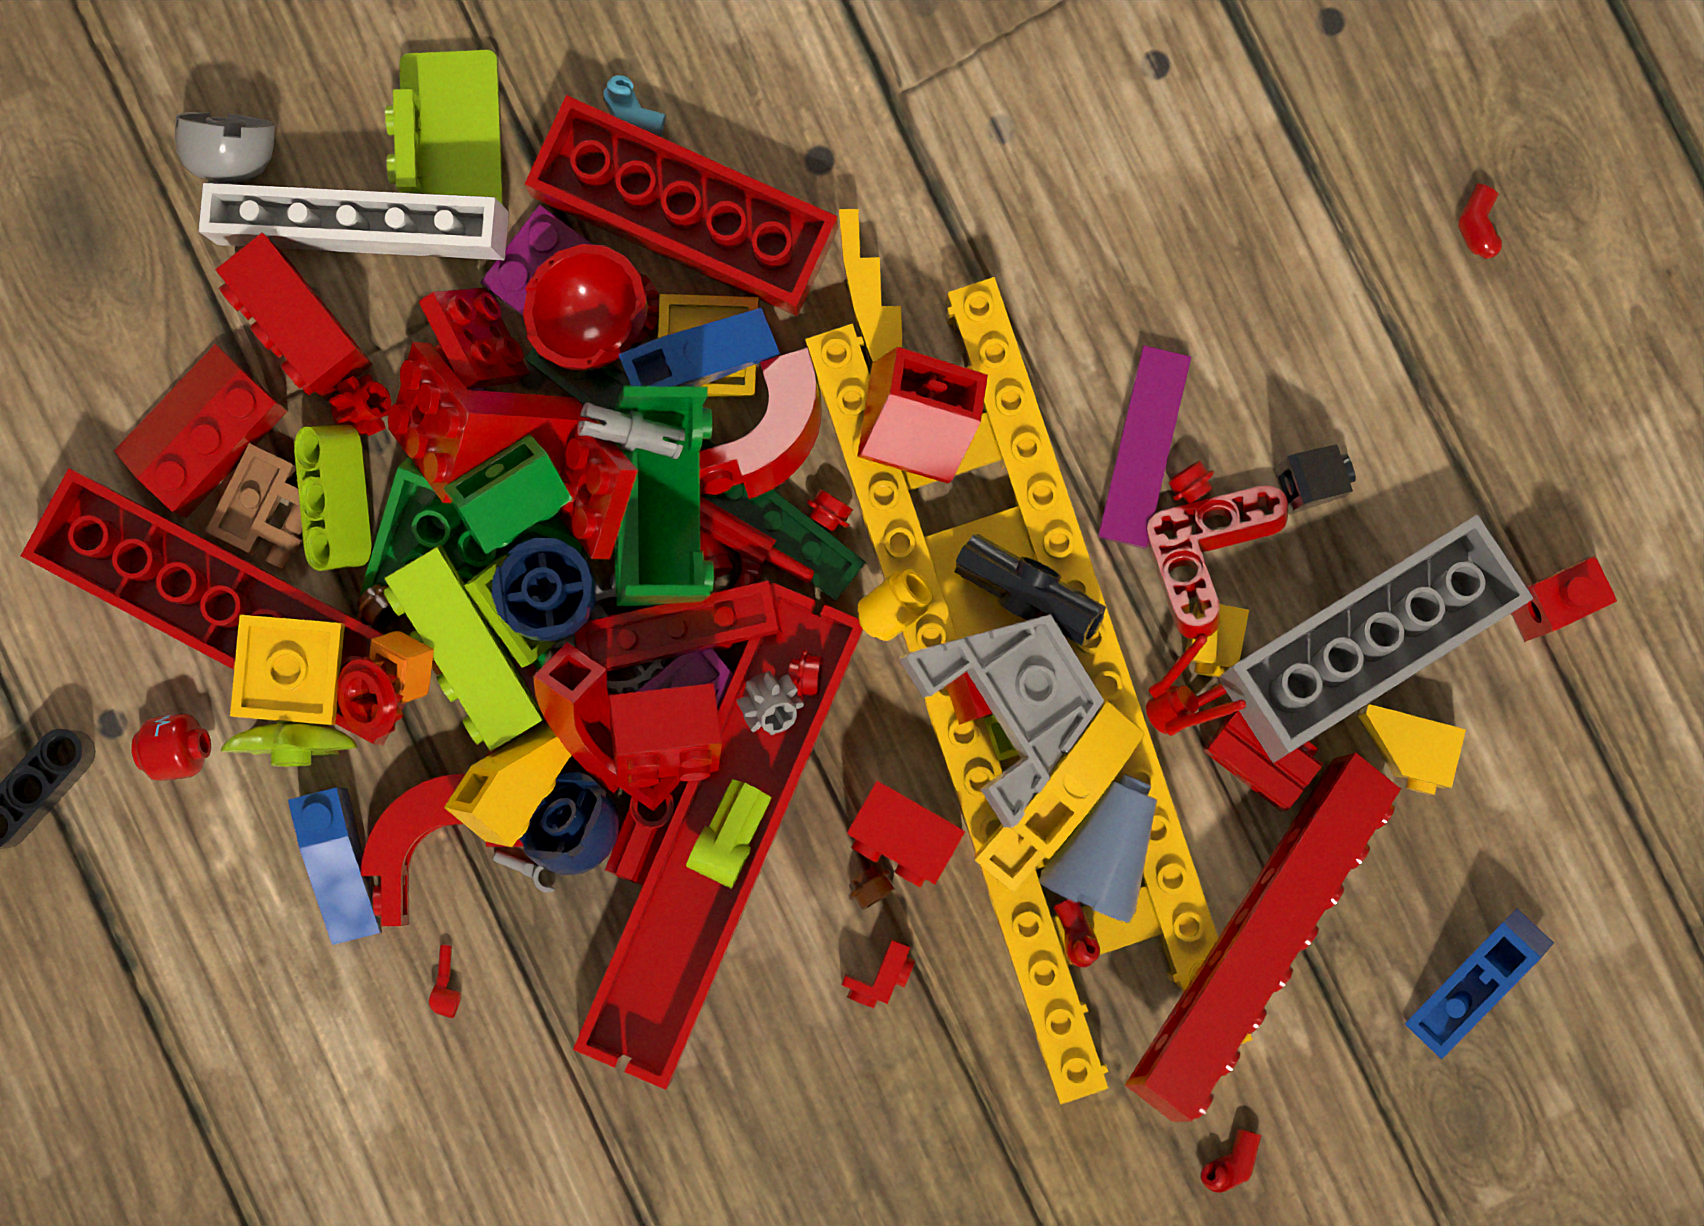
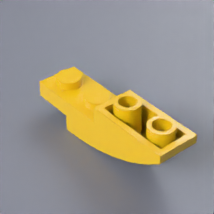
M1105 700L1069 752L1063 753L1049 773L1050 779L1041 792L1035 793L1023 810L1025 815L1014 827L1004 828L1003 824H1001L974 855L975 861L1014 893L1045 857L1049 859L1082 821L1129 759L1145 735V732L1109 701Z

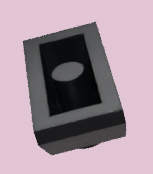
M1337 444L1287 456L1273 468L1280 490L1287 497L1289 515L1347 496L1353 492L1351 483L1356 481L1354 467L1348 454L1341 455Z

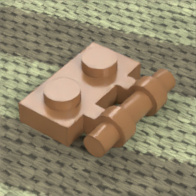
M249 443L205 532L252 555L261 538H264L274 543L265 561L284 569L291 553L297 554L303 542L299 539L302 533L298 488L289 485L296 466ZM281 498H284L294 504L280 530L269 525V522Z

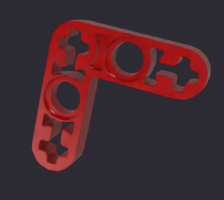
M1268 485L1257 486L1166 509L1154 514L1150 518L1147 525L1149 550L1175 626L1183 636L1194 640L1200 635L1209 637L1217 631L1220 624L1219 600L1202 553L1271 536L1280 532L1288 521V501L1283 491ZM1267 506V509L1273 511V514L1264 515V512L1258 510V508ZM1239 511H1243V517L1246 519V522L1240 523ZM1213 515H1222L1230 519L1231 524L1223 530H1212L1206 527L1204 522ZM1190 523L1196 524L1195 535H1192L1191 526L1189 527ZM1171 530L1177 538L1168 540L1167 536L1162 532ZM1179 566H1188L1197 572V575L1187 582L1175 581L1169 574L1174 568ZM1196 596L1198 609L1201 614H1204V618L1195 619V616L1190 613V598Z

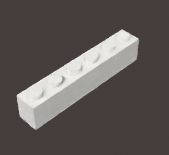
M203 183L199 233L217 245L245 246L263 232L278 248L505 260L509 211L494 197Z

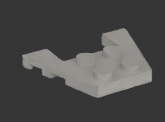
M1051 615L913 651L898 658L922 697L932 696L967 671L1018 752L1021 759L981 788L1004 828L1014 827L1025 815L1023 810L1035 793L1041 792L1050 779L1049 773L1063 753L1069 752L1104 702Z

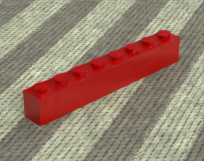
M1355 752L1332 759L1125 1083L1127 1088L1171 1122H1193L1194 1119L1200 1118L1208 1110L1214 1098V1095L1211 1093L1220 1077L1227 1075L1237 1064L1241 1054L1238 1049L1247 1034L1253 1033L1264 1021L1267 1010L1264 1007L1272 994L1281 990L1291 978L1293 973L1292 962L1299 951L1305 950L1316 938L1319 932V927L1316 924L1325 910L1332 908L1343 895L1345 887L1342 883L1350 870L1358 867L1368 855L1370 846L1367 843L1376 829L1383 827L1392 817L1395 811V806L1392 803L1401 788Z

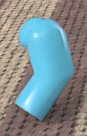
M617 75L610 78L604 90V102L610 114L661 137L666 114L641 108L633 91V83L628 77Z

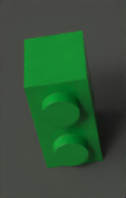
M530 434L443 487L469 533L486 554L495 548H501L510 544L519 533L538 521L553 517L560 510V507L573 500L548 454Z

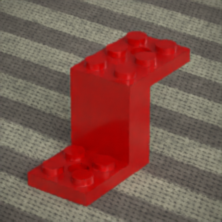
M412 342L408 360L402 363L400 369L401 385L396 403L390 407L388 413V430L425 477L443 503H452L443 487L530 434L548 454L573 499L560 507L556 514L592 559H610L638 470L613 441L578 434L579 421L598 423L594 419L580 416L583 405L577 398L468 390L431 343Z

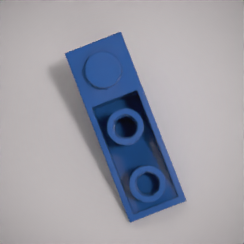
M758 308L666 335L619 354L631 386L700 387L780 355L763 310Z

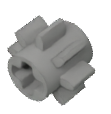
M766 671V673L759 674L746 682L744 689L745 697L738 699L737 704L752 732L762 726L770 735H774L775 733L787 730L795 723L796 709L803 707L804 703L797 696L798 689L789 675H785L778 680L770 671Z

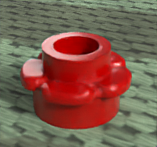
M1201 460L1188 466L1168 481V484L1175 492L1172 498L1179 500L1184 497L1188 504L1199 499L1213 488L1209 479L1214 476V471H1208Z
M822 489L818 491L813 501L807 500V504L814 508L809 515L813 520L833 532L838 524L845 528L849 527L850 524L846 521L854 510L850 506Z
M808 650L802 651L800 659H791L788 675L798 689L797 696L801 699L804 698V695L819 696L821 687L822 656L808 655Z

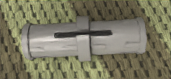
M588 402L584 404L580 416L598 420L600 424L579 421V435H587L620 443L623 450L634 451L636 447L670 456L673 459H677L682 451V445L666 442L663 440V437L684 441V427H676L643 419L641 412L631 410L628 414L594 406Z

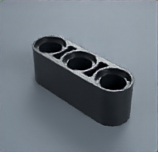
M67 729L49 731L0 783V813L4 815L8 822L7 833L0 839V849H8L20 844L90 768L95 759L96 750L94 742L87 734L82 731ZM69 738L75 744L76 755L71 763L64 765L59 760L58 747L62 741ZM36 776L41 782L42 793L32 803L25 796L24 786L30 777Z

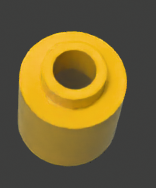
M913 570L893 573L859 601L858 613L861 627L872 637L884 641L892 640L926 613L928 604L933 598L930 586L919 573Z

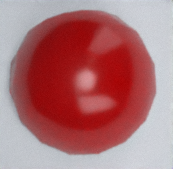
M579 244L560 250L536 269L525 287L527 292L523 317L528 335L526 336L539 355L570 370L593 371L604 368L620 358L619 354L626 352L631 347L646 321L648 302L640 274L626 256L607 246Z

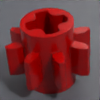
M370 374L359 379L352 376L337 383L341 394L329 399V402L332 404V417L336 425L350 424L357 430L359 436L365 433L371 436L386 429L385 423L381 418L388 416L392 402L388 390L382 384L373 381Z

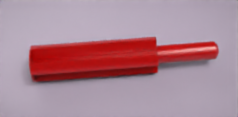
M700 496L701 531L759 565H762L767 560L805 583L811 581L814 576V570L774 548L775 539Z

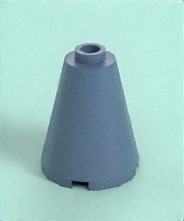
M1123 774L1120 782L1113 780L1041 871L1042 875L1039 883L1074 902L1078 900L1093 907L1092 910L1130 923L1133 914L1136 912L1157 799L1148 795L1152 786L1126 774Z

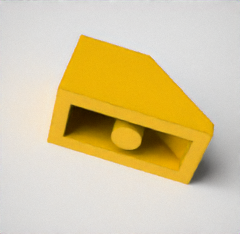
M1366 704L1359 709V719L1393 776L1407 779L1405 788L1429 795H1435L1437 787L1452 788L1466 729L1371 704Z

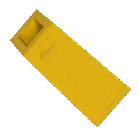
M546 721L473 764L444 808L484 841L513 847L516 840L521 838L527 831L532 815L543 798L551 793L555 787L557 776L572 755L566 750Z

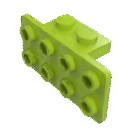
M491 50L404 54L399 61L400 89H393V105H386L385 107L387 134L394 135L395 154L387 155L389 183L396 184V188L400 193L494 197L503 205L499 74L496 54Z

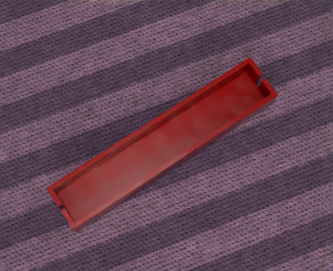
M773 583L772 587L782 632L748 641L718 710L722 742L719 770L710 772V777L706 779L687 782L573 1047L574 1051L613 1068L620 1063L623 1055L628 1056L632 1059L627 1063L624 1070L625 1073L664 1090L671 1084L864 632L858 618L825 604L820 613L821 617L813 614L816 606L815 600L776 583ZM803 650H808V655L822 656L823 667L819 696L804 695V698L801 699L804 706L796 709L795 723L787 730L775 733L774 735H770L762 726L752 732L737 704L738 699L745 697L744 689L746 682L759 674L766 673V671H770L772 675L780 680L783 676L788 675L791 659H800ZM732 779L759 789L770 796L771 801L749 844L751 850L735 884L732 888H729L686 867V864L705 826H710L719 803Z

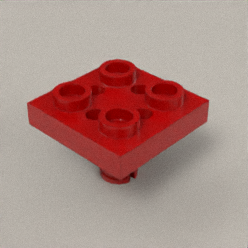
M486 287L435 291L418 301L440 343L434 348L448 366L454 370L456 376L467 389L516 383L530 374L523 361L524 354L522 348L510 336L501 318L500 306L496 299L488 293Z

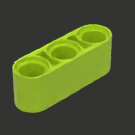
M350 424L305 426L296 434L294 453L306 559L309 565L318 571L363 566L370 558L371 534L360 436L357 430Z

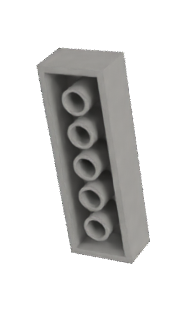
M1477 514L1236 663L1218 679L1233 702L1240 699L1245 700L1246 707L1239 710V712L1274 763L1534 598Z

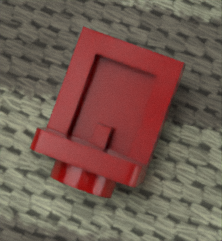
M891 938L873 984L845 973L841 985L850 989L847 998L871 1008H875L877 1001L888 1004L895 985L905 988L916 960L907 957L910 946Z

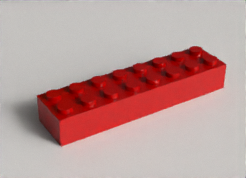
M70 468L66 471L20 555L24 559L233 670L235 668L240 615L345 624L340 673L349 662L370 656L371 639L385 635ZM369 691L363 694V698H369V700L377 703L376 694H372ZM337 700L336 725L372 744L382 746L385 744L389 734L377 739H369L357 734L345 721ZM398 702L397 705L403 710L406 703L401 704Z

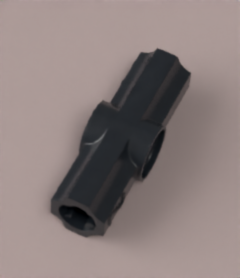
M979 534L972 535L970 540L962 547L955 561L956 568L954 572L1000 598L998 603L1003 608L1025 620L1051 615L1062 634L1081 646L1088 644L1104 619L1106 606L1060 581L1061 576L1055 570L1034 559L1024 556L1020 558Z

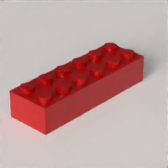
M568 95L565 96L524 183L530 196L536 200L750 296L758 297L759 300L797 317L838 231V216Z

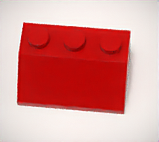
M215 344L120 443L114 452L132 474L173 513L187 518L239 464L248 444L256 446L288 411Z

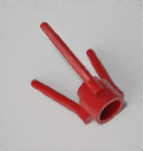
M1205 635L1198 636L1165 676L1149 687V692L1153 697L1146 703V713L1151 724L1160 733L1173 736L1185 728L1232 714L1246 707L1245 700L1240 699L1195 713L1199 707L1226 694L1227 692L1223 685L1219 684L1198 696H1195L1193 691L1187 686H1171L1207 643Z

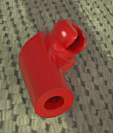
M1477 184L1459 218L1458 228L1468 249L1473 254L1479 255L1484 259H1491L1499 254L1502 248V239L1496 234L1488 217L1499 194L1487 185Z
M1067 898L1053 906L1065 929V956L1070 963L1077 967H1089L1099 958L1100 945L1079 901L1074 902Z
M1238 1128L1232 1152L1203 1166L1200 1173L1202 1184L1212 1192L1222 1193L1247 1182L1253 1173L1262 1135Z

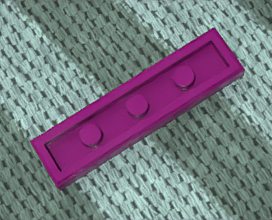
M1143 345L1097 538L1142 549L1147 548V525L1156 511L1191 356Z

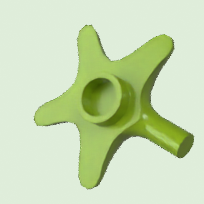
M276 721L275 724L254 727L234 735L223 744L221 752L252 753L254 755L271 754V766L298 767L312 765V755L336 757L340 756L339 750L357 749L358 747L350 736L331 727L301 722Z

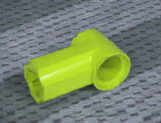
M732 779L718 805L717 812L710 826H705L686 867L732 888L750 853L751 847H749V844L771 801V797L751 785Z

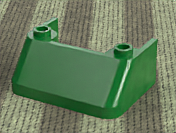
M624 386L616 402L614 410L616 412L628 414L629 411L633 410L641 412L643 419L685 428L684 441L663 437V440L683 446L677 459L636 447L634 451L623 450L620 443L614 442L638 470L615 541V596L617 606L702 602L710 596V591H713V561H704L703 551L700 550L699 451L702 446V439H711L712 411L711 408H703V404L708 398V387Z

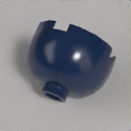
M534 538L516 545L508 552L511 555L504 560L501 568L497 567L493 575L492 598L498 615L514 632L535 641H558L573 635L587 623L596 604L597 586L589 563L575 548L556 538Z
M579 772L559 774L556 778L555 787L548 796L543 798L530 819L527 831L519 838L524 846L522 850L537 865L559 875L584 874L597 867L607 858L617 842L620 825L616 804L591 776Z

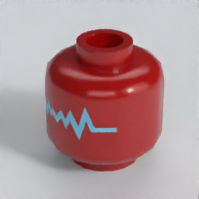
M181 713L152 717L144 721L139 731L135 733L131 744L132 757L137 768L142 770L152 780L167 781L191 778L201 771L205 758H208L211 753L210 735L206 729L201 728L199 722L193 716Z

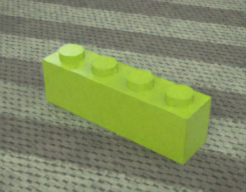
M441 544L384 578L389 587L383 590L392 609L398 616L406 613L416 629L410 633V637L434 649L433 659L442 672L436 676V679L451 702L459 699L468 714L462 721L477 745L485 742L489 750L492 751L543 720L544 716L536 699L492 627L463 588L465 583Z

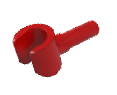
M440 945L438 975L436 977V985H434L429 997V1005L436 1014L454 1018L462 993L447 988L450 981L452 946Z

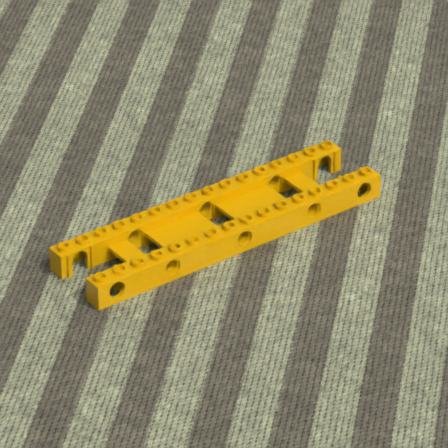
M995 277L947 292L946 321L948 325L953 324L954 330L959 329L969 361L967 368L988 375L981 423L955 476L999 461L1001 469L1006 468L1016 503L1014 508L926 537L923 535L909 491L938 481L857 457L870 381V374L863 356L864 340L862 336L857 337L852 323L805 339L815 376L883 580H886L895 572L903 573L905 570H913L926 580L932 591L933 598L928 604L926 613L901 632L908 653L1027 621L1003 608L998 603L1000 598L979 588L974 583L954 572L956 568L955 561L962 547L970 540L973 534L985 537L1020 558L1024 556L1041 562L1060 574V581L1106 606ZM1106 607L1104 619L1098 631L1087 645L1081 646L1066 636L1064 637L1103 700L1109 701L1145 732V735L1113 780L1120 782L1123 774H1126L1151 785L1152 787L1148 795L1157 799L1144 865V879L1141 881L1142 887H1140L1136 912L1133 914L1130 923L1092 910L1093 907L1089 905L1083 906L1082 909L1098 939L1100 955L1159 935L1171 970L1166 972L1168 979L1175 982V985L1179 986L1182 993H1184L1217 941L1218 935ZM944 686L932 696L923 697L974 853L976 854L1002 824L981 791V788L1017 763L1021 757L1017 755L998 762L984 717L959 725L947 687ZM1052 856L1049 859L1045 857L1014 893L978 863L1056 1099L1061 1105L1108 1089L1104 1076L1105 1073H1108L1106 1064L1098 1058L1084 1013L1088 1012L1087 1006L1083 1001H1079L1068 969V965L1072 963L1067 959L1064 952L1065 929L1058 915L1051 917L1036 873V869L1045 867ZM1247 1034L1242 1044L1252 1041V1035Z

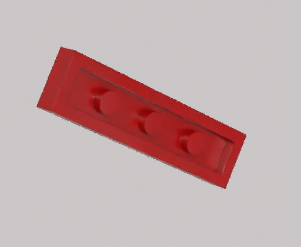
M768 580L711 593L702 602L663 604L588 621L574 634L577 649L607 669L608 672L777 634L782 631L772 583Z

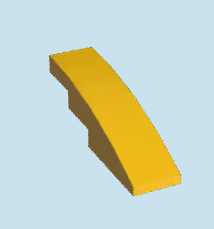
M839 209L845 278L854 319L860 336L864 340V348L872 367L873 362L897 346L902 348L901 306H881L880 257L860 258L859 209Z

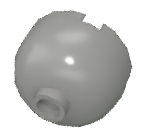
M185 112L176 115L175 144L178 157L182 165L191 174L207 179V183L238 185V182L254 180L264 172L269 164L275 141V124L272 121L238 114H227V117H211V112Z

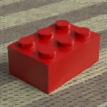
M263 232L215 269L225 282L218 288L233 308L237 312L240 311L247 320H250L252 317L256 320V322L249 326L252 332L278 358L282 355L285 356L287 360L280 365L293 383L299 389L302 388L308 396L316 392L328 401L339 392L337 383L352 376L357 378L373 365L287 256Z

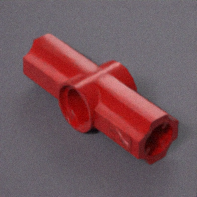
M681 781L664 799L667 803V811L663 818L658 821L651 822L643 819L639 814L641 802L631 797L628 813L604 871L632 883L644 885L687 784L686 781Z

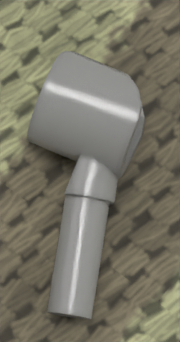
M497 850L493 861L532 878L537 889L542 892L555 891V888L543 885L538 881V874L544 869L543 867Z

